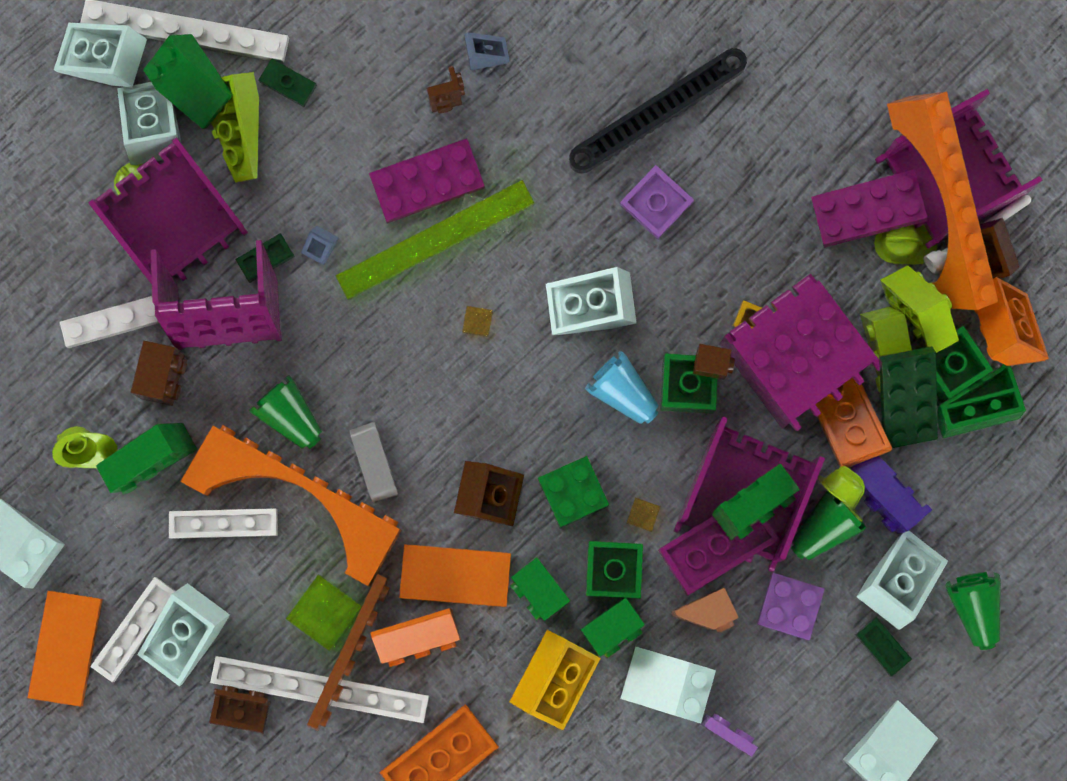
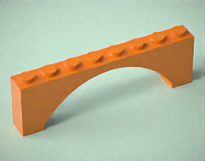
M939 92L908 96L888 103L887 107L893 130H898L921 154L936 180L945 206L948 223V251L942 273L933 284L938 292L948 296L952 303L951 309L979 310L998 302L948 93Z
M224 425L220 429L212 426L180 482L206 496H209L212 490L223 485L251 478L280 479L304 488L325 506L338 526L346 551L348 567L345 574L370 587L402 531L397 528L399 522L387 515H384L383 519L373 514L374 508L363 502L359 506L350 502L352 496L340 489L336 493L327 489L329 483L316 476L313 480L303 476L305 470L291 463L290 467L280 463L282 457L269 450L267 454L258 451L259 445L245 437L243 442L234 437L236 432Z

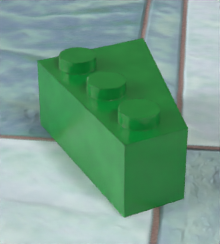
M1003 364L991 374L984 376L980 381L969 388L967 387L938 407L937 423L942 438L1021 418L1026 409L1011 366Z
M183 423L156 424L101 461L96 467L110 493L122 492L124 495L135 490L137 484L153 478L158 472L198 449Z
M780 463L750 486L739 491L733 498L720 504L712 515L730 540L737 536L741 540L754 531L751 527L758 521L764 524L775 516L774 509L780 505L785 509L797 499L794 495L800 489Z

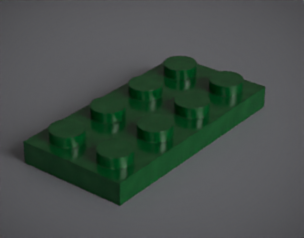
M933 346L880 356L882 427L892 448L938 440L936 351Z

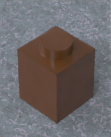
M699 344L693 374L725 380L727 374H732L735 358L731 357L732 350Z

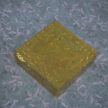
M467 306L462 332L489 337L493 310Z
M635 497L626 523L652 532L661 506Z

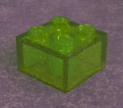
M318 574L286 619L328 651H333L356 620L363 605L328 579Z

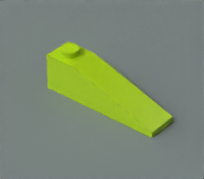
M254 72L231 74L221 78L233 96L211 122L214 128L211 132L214 139H219L224 149L222 156L235 183L257 179L259 95Z

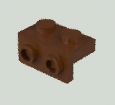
M453 65L448 67L450 82L427 88L432 113L436 111L438 113H446L451 111L453 107L462 105L461 96L465 95L464 83L461 73H455Z
M226 685L222 686V690L214 689L215 699L209 720L210 724L264 734L271 703L268 698H264L265 693L249 690V694L238 693L239 688Z

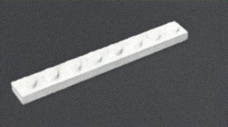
M85 0L80 22L126 25L144 38L166 41L169 35L192 34L203 49L269 61L272 58L280 63L285 61L289 42L288 35L97 0Z
M216 656L210 683L317 703L329 677ZM342 680L340 684L344 687L342 694L337 702L332 701L330 705L424 723L429 696Z

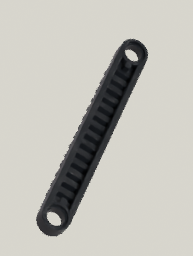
M737 48L726 50L571 150L569 155L571 169L580 174L591 171L603 162L610 160L611 157L618 155L630 145L635 144L639 139H643L656 128H660L664 123H668L681 112H685L689 107L696 105L700 100H704L717 89H721L725 84L744 72L747 64L745 53ZM731 56L737 57L741 62V65L736 69L727 66L726 60ZM579 153H585L589 156L590 161L587 165L580 166L575 163V156Z

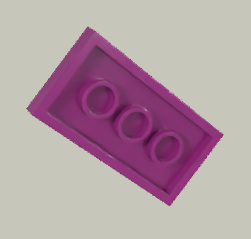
M467 138L369 173L387 223L485 189Z
M915 169L811 197L824 248L928 221Z
M712 516L661 547L658 551L686 596H689L775 543L779 538L768 521L764 524L758 521L751 526L754 531L740 540L737 536L730 540Z

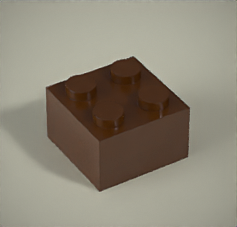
M143 340L130 393L142 400L173 406L174 400H178L181 391V385H178L180 374L184 375L187 367V359H184L185 355L176 347Z

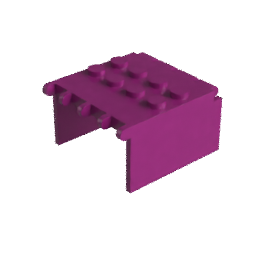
M988 89L951 108L978 221L1015 202L1043 181L1039 176L1021 185L1015 174L1007 178L1005 174L1010 172L1012 168L1002 152L993 155L992 152L998 149L999 146L990 131L979 132V129L983 128L985 123L975 109L990 94ZM902 135L896 138L887 151L878 156L875 161L879 164L886 160L894 175L915 169L928 221L914 224V227L917 229L922 225L925 226L932 240L925 244L927 249L948 238L945 206L936 180L927 163L915 146Z
M177 137L172 140L170 145L158 153L164 161L161 165L153 156L137 168V171L143 177L142 179L138 180L133 173H130L115 184L121 192L120 195L117 196L110 188L98 198L88 202L151 284V250L156 249L171 276L177 273L181 280L184 281L187 277L181 269L196 258H199L202 264L206 265L208 261L202 254L218 242H220L225 250L229 248L223 238L238 228L244 236L248 233L241 221Z
M256 240L258 293L239 295V298L234 296L211 298L210 301H207L205 298L184 300L183 303H179V289L158 251L156 249L151 250L152 302L155 305V317L174 347L182 350V348L188 347L206 348V346L221 344L232 346V343L243 342L256 344L259 341L266 340L282 341L278 279L262 240Z
M812 274L792 286L797 294L796 297L790 290L785 291L771 302L776 312L773 313L766 305L749 317L750 322L754 326L753 328L744 321L726 334L719 344L721 348L732 350L731 357L735 358L734 365L779 426L783 429L790 423L795 431L801 429L796 418L808 409H810L815 417L821 414L815 404L831 393L837 401L842 399L843 397L837 388L853 377L858 385L864 383V379L859 374L860 371H863L870 364H873L880 371L878 357L822 283L816 281Z
M722 417L717 422L673 532L679 533L682 524L694 528L713 516L712 513L720 504L733 498L739 491L747 488L758 478L781 463L800 490L794 495L797 499L785 509L781 505L774 509L775 516L768 520L779 540L756 554L771 560L768 571L774 572L777 563L786 559L825 458L819 456L811 462L793 455L790 463H787L786 459L789 452L768 445L765 453H763L761 449L764 442L745 434L740 443L736 442L739 432L725 427L728 418ZM754 556L747 559L746 562L751 563Z

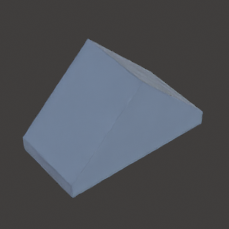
M469 32L464 34L470 70L510 62L505 37Z

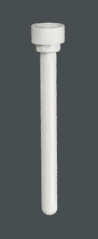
M1029 195L1020 197L984 223L1003 218L1005 221L1030 204L1031 197ZM947 248L943 251H932L924 256V262L933 274L943 270L947 257Z

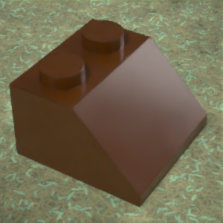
M1000 218L979 224L992 278L998 277L1001 279L1011 276L1020 266L1004 219ZM946 238L944 241L948 249V238Z
M465 461L454 513L513 527L524 474L487 463Z

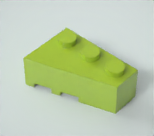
M907 265L880 279L889 304L894 309L905 314L906 321L910 320L916 328L913 330V334L917 339L923 337L927 347L933 346L937 353L959 341L950 312L952 308L950 299L946 294L938 292L932 282L928 283L919 271L915 272Z
M886 307L860 314L868 345L878 359L880 356L912 350L904 313L892 307ZM875 368L877 373V377L875 378L876 386L878 391L881 393L880 371H878Z

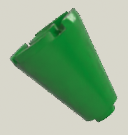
M288 375L284 378L287 382L286 384L283 382L278 383L256 402L259 406L258 409L253 406L249 411L301 449L306 446L311 449L321 440L319 434L322 431L294 380Z
M827 490L795 534L792 541L794 545L791 549L801 560L804 557L811 560L863 532L867 527L855 517L842 501Z
M980 572L957 577L956 584L951 585L950 581L945 584L946 591L973 646L979 647L980 650L992 649L996 647L995 643L1000 641L1001 579L1000 575L993 572L994 577H988L987 572Z

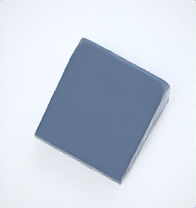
M316 226L310 230L301 253L324 265L339 238Z

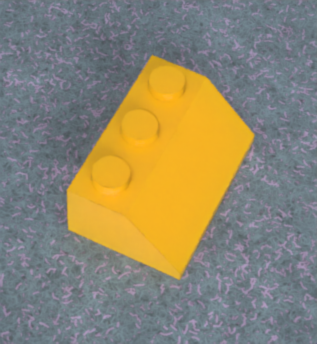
M547 629L509 702L528 714L564 730L601 658Z

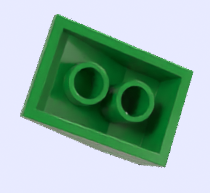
M192 34L169 35L143 69L155 89L202 129H206L233 96Z

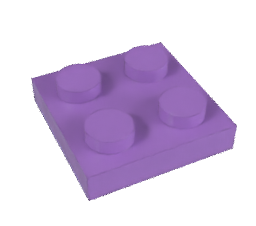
M655 165L620 202V205L654 237L659 239L694 202V199Z
M772 573L757 625L810 641L825 589Z
M715 713L712 717L705 714L700 723L751 757L758 748L752 744L753 737L738 728L733 732L729 729L731 723Z

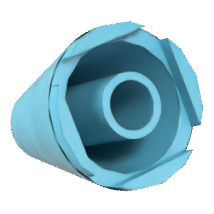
M620 351L618 352L619 359H616L614 356L609 359L593 376L596 380L593 386L588 383L585 390L639 424L643 422L648 424L658 414L656 410L658 403L628 357Z

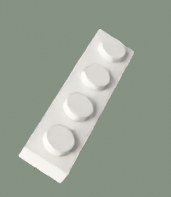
M152 296L64 320L60 322L65 346L72 348L158 324L159 322L155 317V305L152 302Z
M278 509L169 511L170 539L278 536Z
M154 577L90 667L111 682H115L150 633L175 590L157 577Z

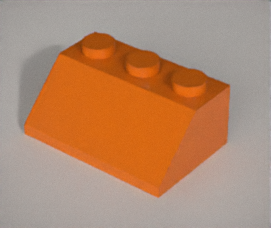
M995 277L993 282L998 302L979 310H974L981 323L980 331L987 342L988 347L986 350L992 360L1006 366L1040 362L1049 359L1028 294Z
M451 608L370 632L381 664L388 662L389 667L405 663L404 657L413 654L415 659L431 655L430 649L439 646L441 651L457 647L456 641L461 640Z

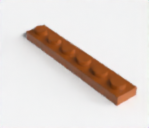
M377 574L307 723L309 728L319 731L321 726H327L332 712L328 711L332 701L337 702L344 689L340 685L344 675L350 676L355 665V661L352 658L356 650L361 652L367 639L364 636L367 626L372 627L379 613L375 609L379 601L384 602L390 588L386 586L388 583L387 578Z

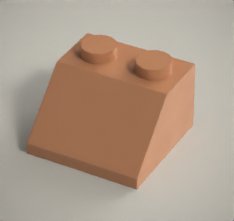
M725 588L713 591L671 611L672 616L708 630L716 629L717 632H722L735 626L733 620L739 618Z

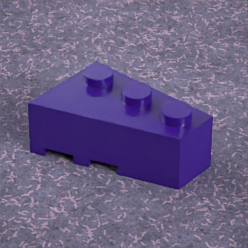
M879 456L855 464L850 468L863 480L865 504L873 512H879L884 518L882 520L883 525L890 532L893 533L895 531L897 534L907 532L932 511L927 504L922 507L912 496L915 492L909 486L905 488L897 479V474Z

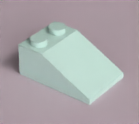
M68 23L54 70L59 73L112 86L133 87L147 39L126 25Z
M151 82L133 85V87L117 88L123 142L130 164H143L153 156L157 161L163 160L158 154L161 150L170 145L176 137L181 143L174 104L160 94Z
M614 267L546 284L552 335L613 329L636 324L630 272Z
M0 499V570L24 588H34L65 544Z
M910 531L903 532L869 575L856 597L900 630L916 618L948 560Z
M187 583L171 594L137 655L178 686H181L216 639L230 614Z
M635 646L620 699L701 723L716 670Z
M897 700L843 760L865 781H907L938 737Z

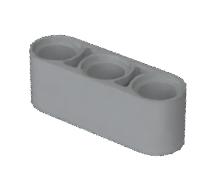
M372 422L350 429L353 445L372 502L398 495L376 423Z

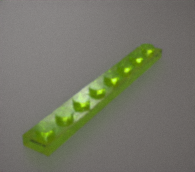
M521 180L335 276L349 300L535 205L524 181Z

